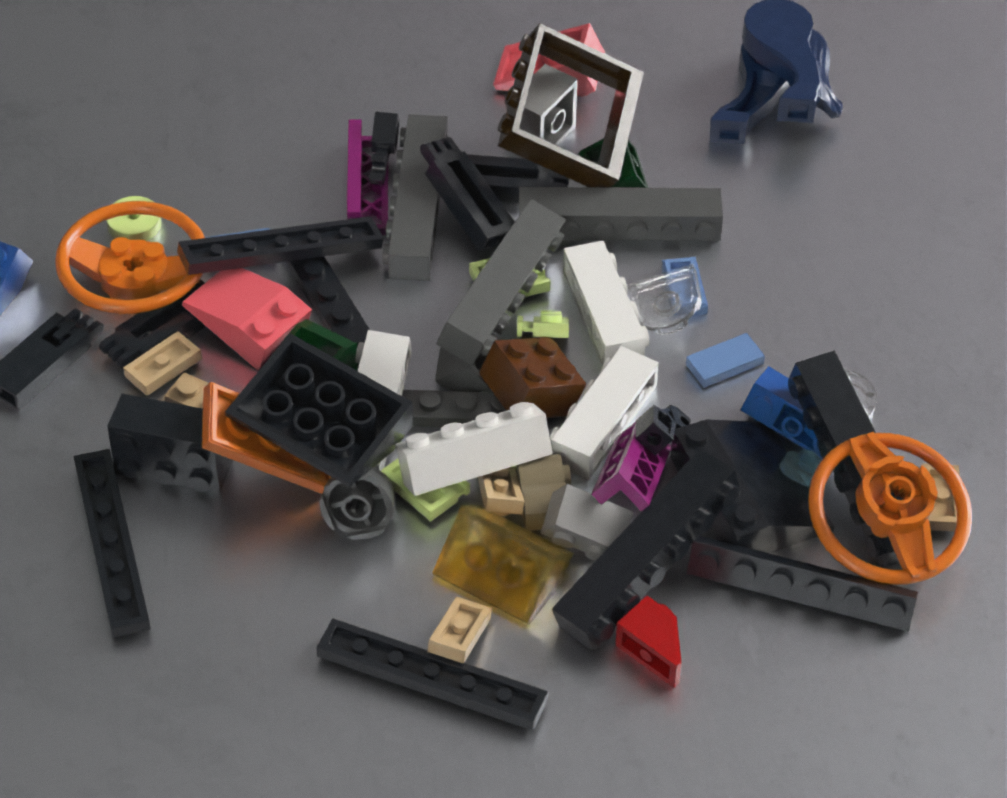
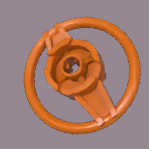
M127 201L96 209L76 221L67 230L58 245L55 267L58 278L65 290L84 305L103 312L137 314L160 309L186 295L200 282L203 273L188 275L179 255L166 257L164 246L158 242L129 240L125 237H118L111 241L109 248L80 238L82 234L93 226L108 219L125 215L160 217L178 225L188 234L191 240L205 238L199 226L190 217L175 208L160 203ZM69 265L93 280L101 282L102 290L110 298L96 295L82 287L73 277Z
M874 432L850 438L833 448L822 459L810 483L808 497L809 514L820 542L841 565L871 581L891 585H906L931 579L949 568L958 559L967 544L972 525V509L965 484L955 468L940 453L916 439L900 434ZM888 448L906 451L921 458L942 476L951 490L957 512L956 528L949 545L935 559L928 520L938 495L935 480L924 466L921 465L919 468L911 462L903 461V456H896ZM848 456L851 457L862 478L855 492L858 512L865 523L871 527V531L875 536L879 538L889 537L902 569L882 568L859 559L838 541L828 524L823 503L825 486L834 468ZM890 493H894L895 497L901 496L903 500L895 499Z

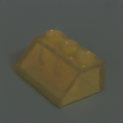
M462 505L432 574L520 621L530 624L559 588L573 553L494 512L485 511V508L480 505Z

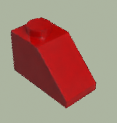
M647 595L617 622L615 646L675 689L680 682L682 663L677 616L673 614L669 607L662 603H657Z

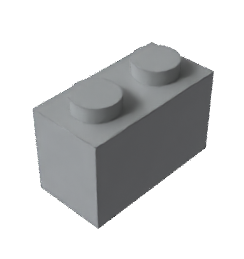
M566 484L552 493L541 534L552 538V542L558 546L565 548L574 547L584 551L586 557L596 561L630 525L634 512L609 501L601 505L590 493Z

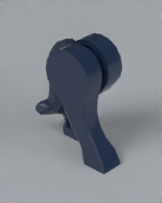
M763 0L755 3L747 10L743 24V43L739 59V71L745 87L737 98L722 106L711 117L710 143L744 144L750 131L770 114L777 104V121L814 123L816 107L824 111L830 118H839L841 116L843 102L836 98L829 83V46L822 34L813 29L812 16L803 6L789 0Z

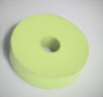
M129 196L122 198L114 203L127 201H154L146 197ZM125 215L108 219L107 227L113 238L125 237L129 240L147 241L159 232L161 218L151 215Z

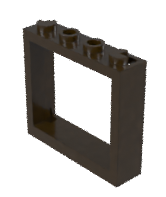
M539 23L529 35L525 33L519 45V51H522V54L513 68L512 77L515 78L514 85L509 89L505 98V104L508 105V108L498 125L497 131L501 133L498 147L584 186L611 188L620 177L644 72ZM538 53L616 89L598 164L519 129Z

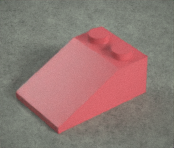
M590 23L558 31L605 53ZM520 42L504 47L493 84L496 90L509 91L514 85L515 78L512 77V71L517 61L521 58L522 51H519ZM538 53L534 74L544 64H547L578 79L577 96L583 97L595 92L598 81Z
M244 268L219 271L182 302V306L257 371L262 368L296 324L305 319L309 320L312 311L307 304L287 287Z

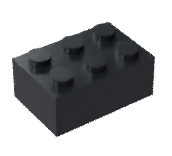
M122 393L107 425L115 473L129 478L136 477L157 481L165 485L172 484L193 488L201 492L208 491L220 494L233 460L202 448V408Z

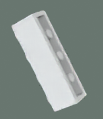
M603 240L564 248L563 273L602 366L608 357H613L621 346L645 356V347L649 346V334L646 326H640L636 303L628 298L625 278L619 277L617 273L615 255L608 253Z
M368 330L365 343L359 342L357 347L356 363H359L358 372L402 396L412 355L410 337ZM387 457L375 466L380 471L385 467Z
M622 346L613 357H608L605 360L598 378L591 380L587 384L583 398L578 404H572L567 413L566 421L561 427L557 426L550 435L553 454L561 455L563 465L569 464L570 472L587 480L591 478L611 450L616 437L627 428L656 388L659 362Z
M521 402L512 405L510 410L501 413L488 412L480 414L475 418L476 420L464 424H446L437 432L412 434L406 438V441L395 444L403 484L414 496L552 455L546 414L534 403Z

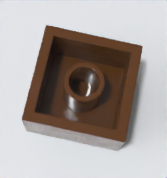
M549 337L495 340L479 372L506 411L510 410V407L514 404L529 402L534 403L546 414V418L567 416L570 407L578 402L587 384L558 347V344Z

